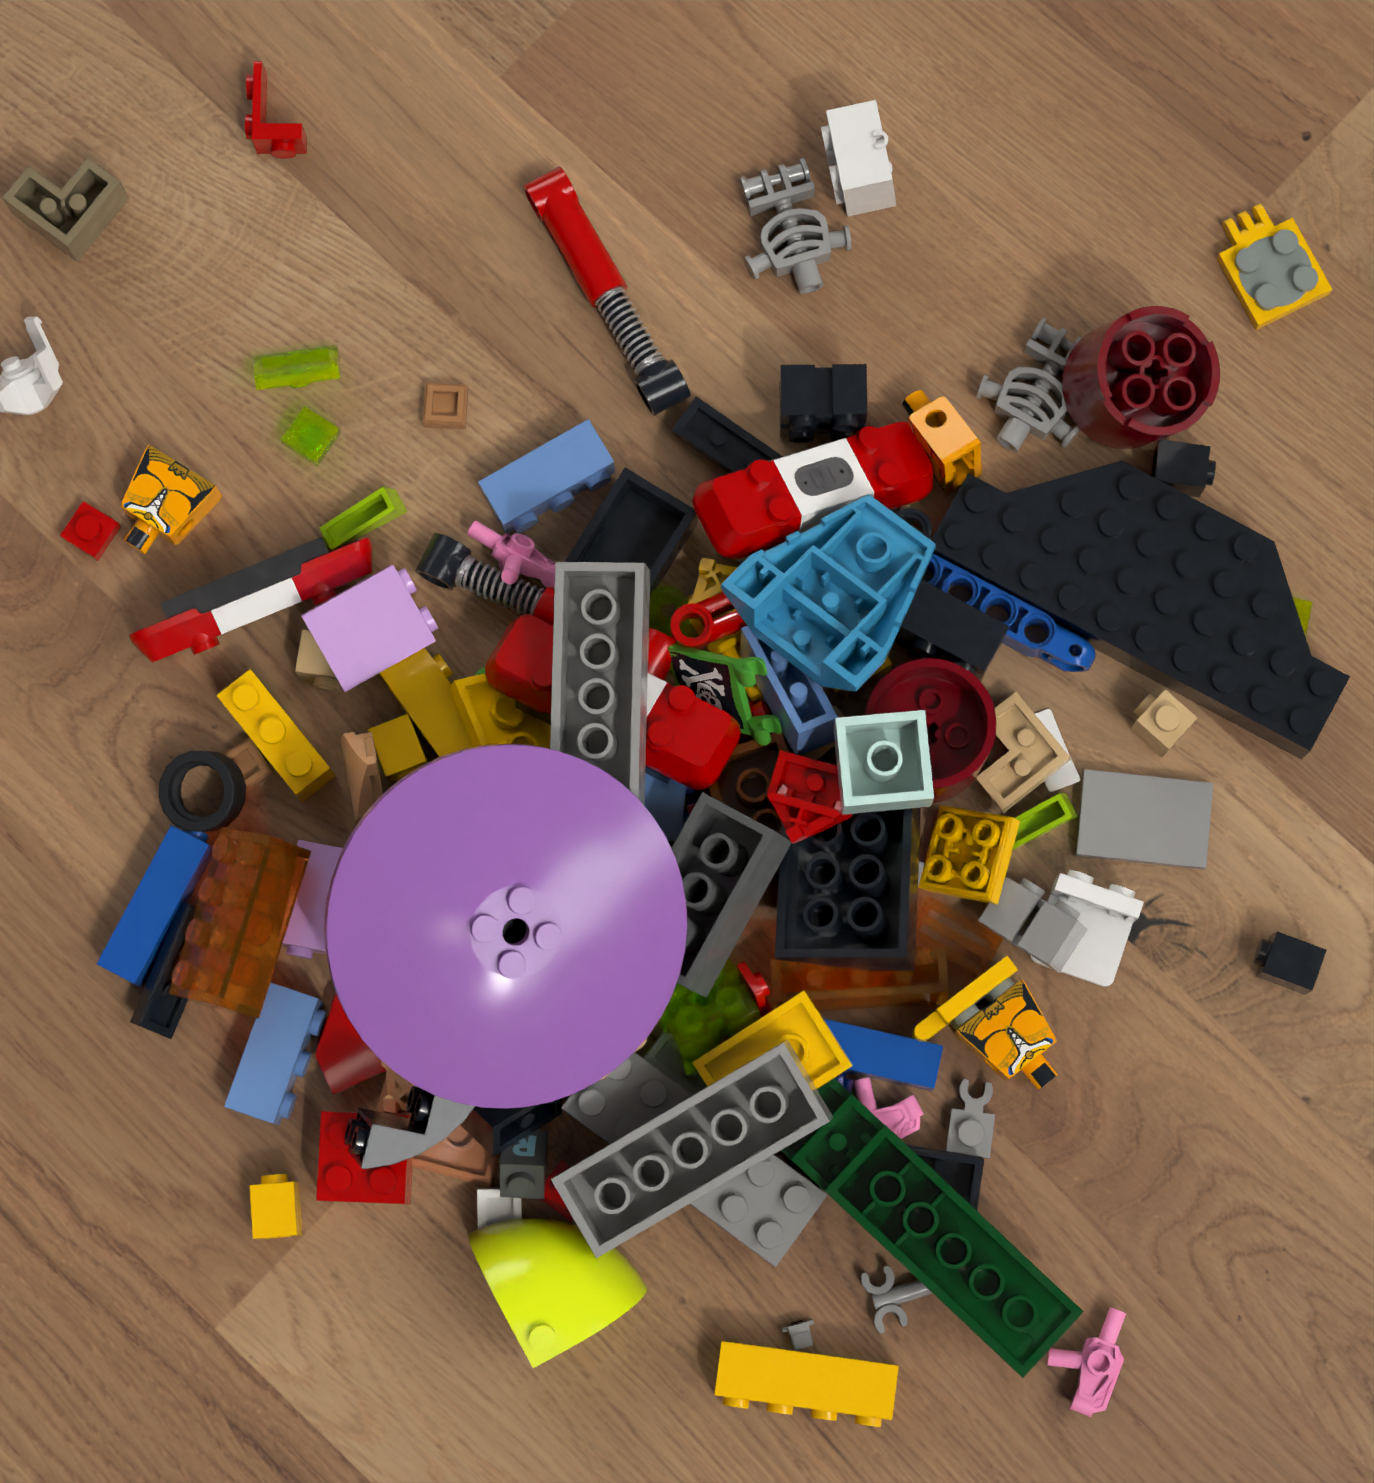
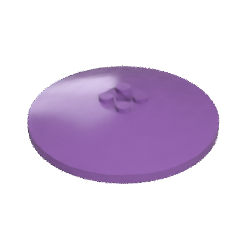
M509 743L472 747L441 756L418 767L390 787L363 815L350 834L338 858L331 878L325 911V950L330 976L347 1018L362 1040L395 1073L433 1095L460 1104L504 1109L529 1107L561 1099L596 1083L631 1056L651 1033L673 994L685 953L687 909L683 881L669 842L652 814L632 792L602 769L569 754L534 745ZM511 919H522L526 925V933L523 939L517 943L506 942L502 933L504 925Z

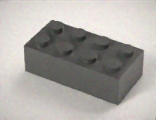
M703 792L671 849L675 855L682 877L687 909L685 953L677 983L707 998L789 849L791 841Z

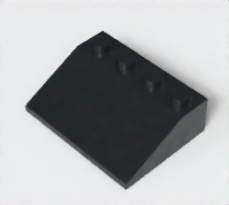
M921 807L854 813L852 817L795 844L791 843L779 865L775 940L776 960L867 971H915ZM781 821V835L790 840Z

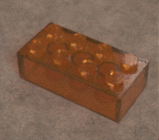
M221 828L219 837L212 848V859L206 878L199 889V900L193 919L186 930V941L179 963L173 970V982L169 994L207 1007L259 1019L310 858V850L270 835Z

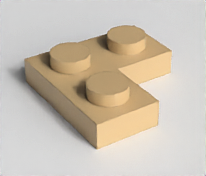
M1017 692L1013 693L995 708L996 737L1008 752L976 777V780L1003 813L1071 760L1067 752Z

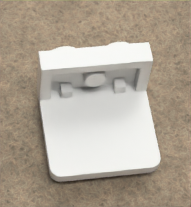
M1069 870L1068 875L1060 873L1054 881L1047 902L1054 906L1058 900L1068 904L1081 913L1077 920L1088 929L1061 973L1102 987H1108L1114 981L1132 924L1139 918L1144 902L1134 899L1135 892L1125 887L1111 884L1108 890L1092 884L1094 878L1087 874L1074 870ZM1030 955L1034 963L1050 968Z

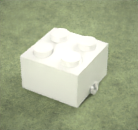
M876 100L827 110L829 125L822 126L821 131L828 165H833L829 166L836 204L845 203L847 216L896 206L891 174L893 167L888 160L886 150L888 135L882 131Z

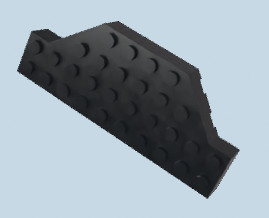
M1118 461L1008 493L968 473L931 539L936 544L933 554L1047 613L1055 623L1082 636L1091 643L1094 649L1299 759H1303L1313 748L1350 678L1349 675L1311 655L1273 540L1124 461Z

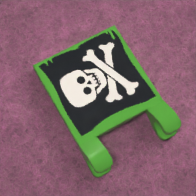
M678 644L667 647L671 656V667L677 686L684 685L689 687L697 698L732 715L740 725V732L751 735L759 745H768L771 742L770 733H782L780 720L777 716L762 715L752 717L745 687L750 688L756 684L755 675L766 676L768 674L765 661L762 658L747 657L737 659L695 648L682 647Z

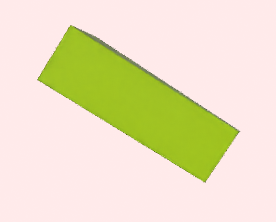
M381 487L319 527L330 549L334 551L408 511L396 489Z
M1059 793L1015 817V819L1020 821L1013 850L1079 817L1066 793Z

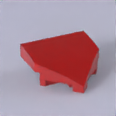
M780 750L768 788V794L766 795L779 815L791 843L795 844L852 817L853 814H842L837 765Z
M335 992L327 1019L316 1042L317 1047L315 1050V1057L333 1095L386 1071L382 1066L381 1060L362 1040L347 1018Z

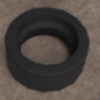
M189 751L176 756L165 767L159 781L158 797L163 812L174 825L186 831L214 832L229 826L239 816L246 799V783L242 771L231 758L219 752ZM198 766H208L216 770L221 776L224 785V798L219 809L214 814L206 817L195 816L185 808L181 797L182 782L186 773Z

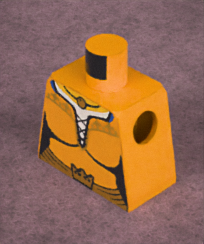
M917 390L907 396L902 406L909 414L908 425L929 457L933 466V477L947 496L959 489L968 473L975 477L982 475L981 442L948 399L941 396L931 402L923 390Z
M148 445L121 503V508L126 515L136 521L125 537L124 542L142 554H146L158 535L170 543L178 545L220 501L222 494L216 485L153 446Z
M1022 979L954 1033L958 1040L1004 1081L1009 1080L1022 1070L1038 1091L1058 1075L1042 1055L1057 1040Z

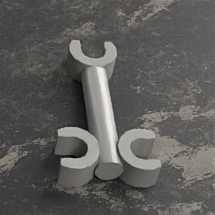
M889 1266L883 1267L886 1279L885 1283L880 1287H875L870 1283L867 1272L862 1273L860 1279L862 1287L871 1293L876 1310L873 1323L879 1334L885 1332L882 1319L888 1312H893L898 1316L901 1327L907 1326V1315L901 1307L897 1306L898 1304L933 1294L919 1280L892 1287L894 1284V1273Z

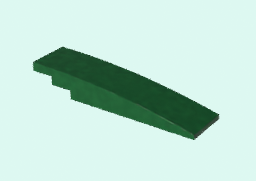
M835 1078L817 1088L833 1116L832 1120L781 1151L1013 1370L1024 1378L1084 1311Z

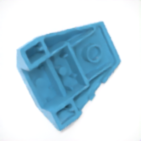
M868 494L821 518L820 524L802 533L796 531L786 536L785 542L764 552L761 549L753 553L721 584V589L752 633L820 686L856 692L885 662L933 555L936 544Z

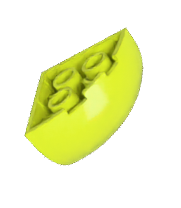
M511 1219L493 1223L468 1234L470 1246L483 1275L533 1368L602 1330L629 1311L647 1293V1286L623 1254L616 1248H613L596 1258L579 1227L567 1222L554 1219Z

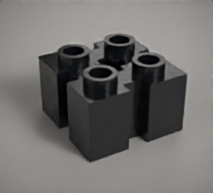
M832 364V367L815 368V365H781L779 382L780 437H789V441L793 443H808L814 441V434H830L831 441H836L855 435L857 431L865 427L867 420V364Z

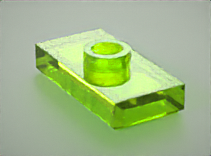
M335 345L254 357L256 390L283 386L300 388L309 385L311 382L340 378V356L338 346Z

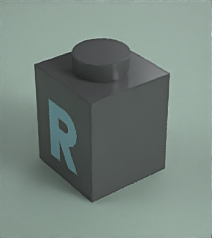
M536 1130L501 1152L500 1197L544 1199L548 1168L547 1130Z

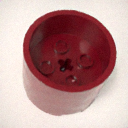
M1148 306L1131 311L1092 330L1074 346L1067 358L1062 378V390L1066 408L1074 423L1085 435L1101 445L1115 449L1142 447L1185 431L1203 416L1209 406L1213 405L1219 389L1220 363L1213 341L1208 342L1202 331L1189 320L1190 316L1177 309L1165 306ZM1144 371L1145 374L1152 375V379L1149 376H1145Z
M918 659L894 668L879 681L869 697L864 715L925 710L927 731L932 729L935 732L932 739L933 744H930L928 741L934 791L932 804L957 796L976 779L995 740L996 713L988 691L970 671L956 663L942 659Z

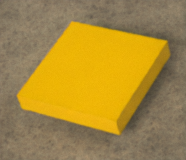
M940 805L918 888L927 892L998 905L1020 821L1014 817Z

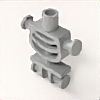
M801 158L799 159V164L785 167L784 164L777 165L778 174L769 176L767 170L763 169L759 171L760 176L747 180L744 176L739 177L744 199L746 202L748 201L750 217L776 209L778 214L762 227L760 235L762 253L753 258H750L749 255L744 257L745 265L754 280L758 279L759 273L771 267L776 277L793 272L800 294H808L821 289L824 284L817 265L830 261L832 248L846 247V251L852 250L849 225L844 226V230L828 232L825 216L819 211L804 208L794 209L792 207L793 203L812 198L815 195V186L813 181H811L805 159ZM801 180L805 181V184H801L795 187H792L791 183L798 182ZM781 183L783 190L774 193L772 185ZM765 193V196L751 200L752 195ZM802 222V223H807V224H812V225H801V226H799V223ZM782 228L784 231L769 243V237L777 229ZM787 244L789 245L785 247L782 251H780L777 255H775V253L782 247H784Z
M1044 317L1039 322L1023 352L1044 364V368L1040 370L1030 367H1017L1009 372L1004 385L988 380L989 376L984 374L976 396L977 399H981V396L997 401L994 413L1007 421L996 437V441L1012 452H1018L1028 433L1041 440H1045L1052 432L1062 441L1061 446L1065 449L1080 431L1078 426L1073 429L1063 420L1067 408L1063 397L1062 384L1057 380V376L1059 373L1063 375L1070 352L1082 338L1078 337L1075 343H1072L1064 338L1068 331L1067 329L1062 327L1059 331L1046 324L1047 319ZM1038 338L1051 346L1047 349L1035 342ZM1059 346L1069 351L1066 358L1056 354ZM1023 380V381H1032V382H1035V383H1033V386H1032V385H1030V384H1025V383H1021V382H1017V381ZM1049 391H1051L1058 400L1059 408L1057 407L1056 403L1052 400V398L1047 394ZM1040 406H1041V407L1044 409V411L1048 414V416L1050 417V419H1049V418L1046 416V414L1039 408Z

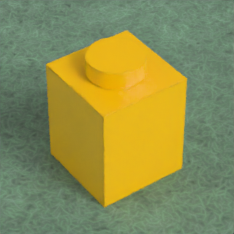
M409 714L368 729L369 732L373 733L375 750L385 776L390 783L399 781L418 767L428 763Z
M287 1174L261 1176V1184L250 1185L253 1239L303 1236L299 1183L294 1181L288 1182Z

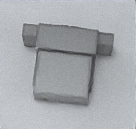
M813 1319L806 1322L798 1320L792 1322L791 1326L782 1328L783 1333L789 1332L795 1350L813 1346V1339L809 1325L814 1324Z

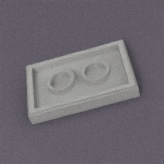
M1084 769L1075 856L1205 870L1207 866L1213 783Z

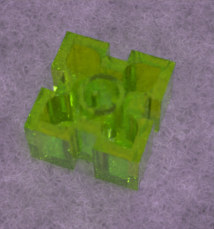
M728 958L707 998L676 983L673 994L658 1023L665 1034L668 1033L672 1048L688 1075L697 1071L692 1062L759 1020L761 1015L744 984L740 985L737 971L730 958Z

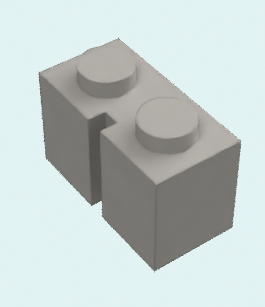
M1006 877L998 905L989 903L978 921L990 931L1060 974L1088 930L1077 920L1081 913L1061 900H1058L1055 906L1046 900L1044 901L1041 897L1045 891L1025 878L1018 884Z

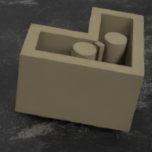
M87 157L62 189H59L28 166L2 199L15 217L78 262L129 200V197L118 179Z

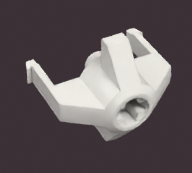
M37 316L24 319L25 328L36 352L28 359L19 360L17 356H13L1 363L3 370L0 375V412L26 416L36 414L49 406L63 384L58 373L59 363L40 325L42 321Z

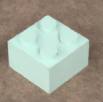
M925 710L835 718L833 729L842 814L931 806L934 800Z

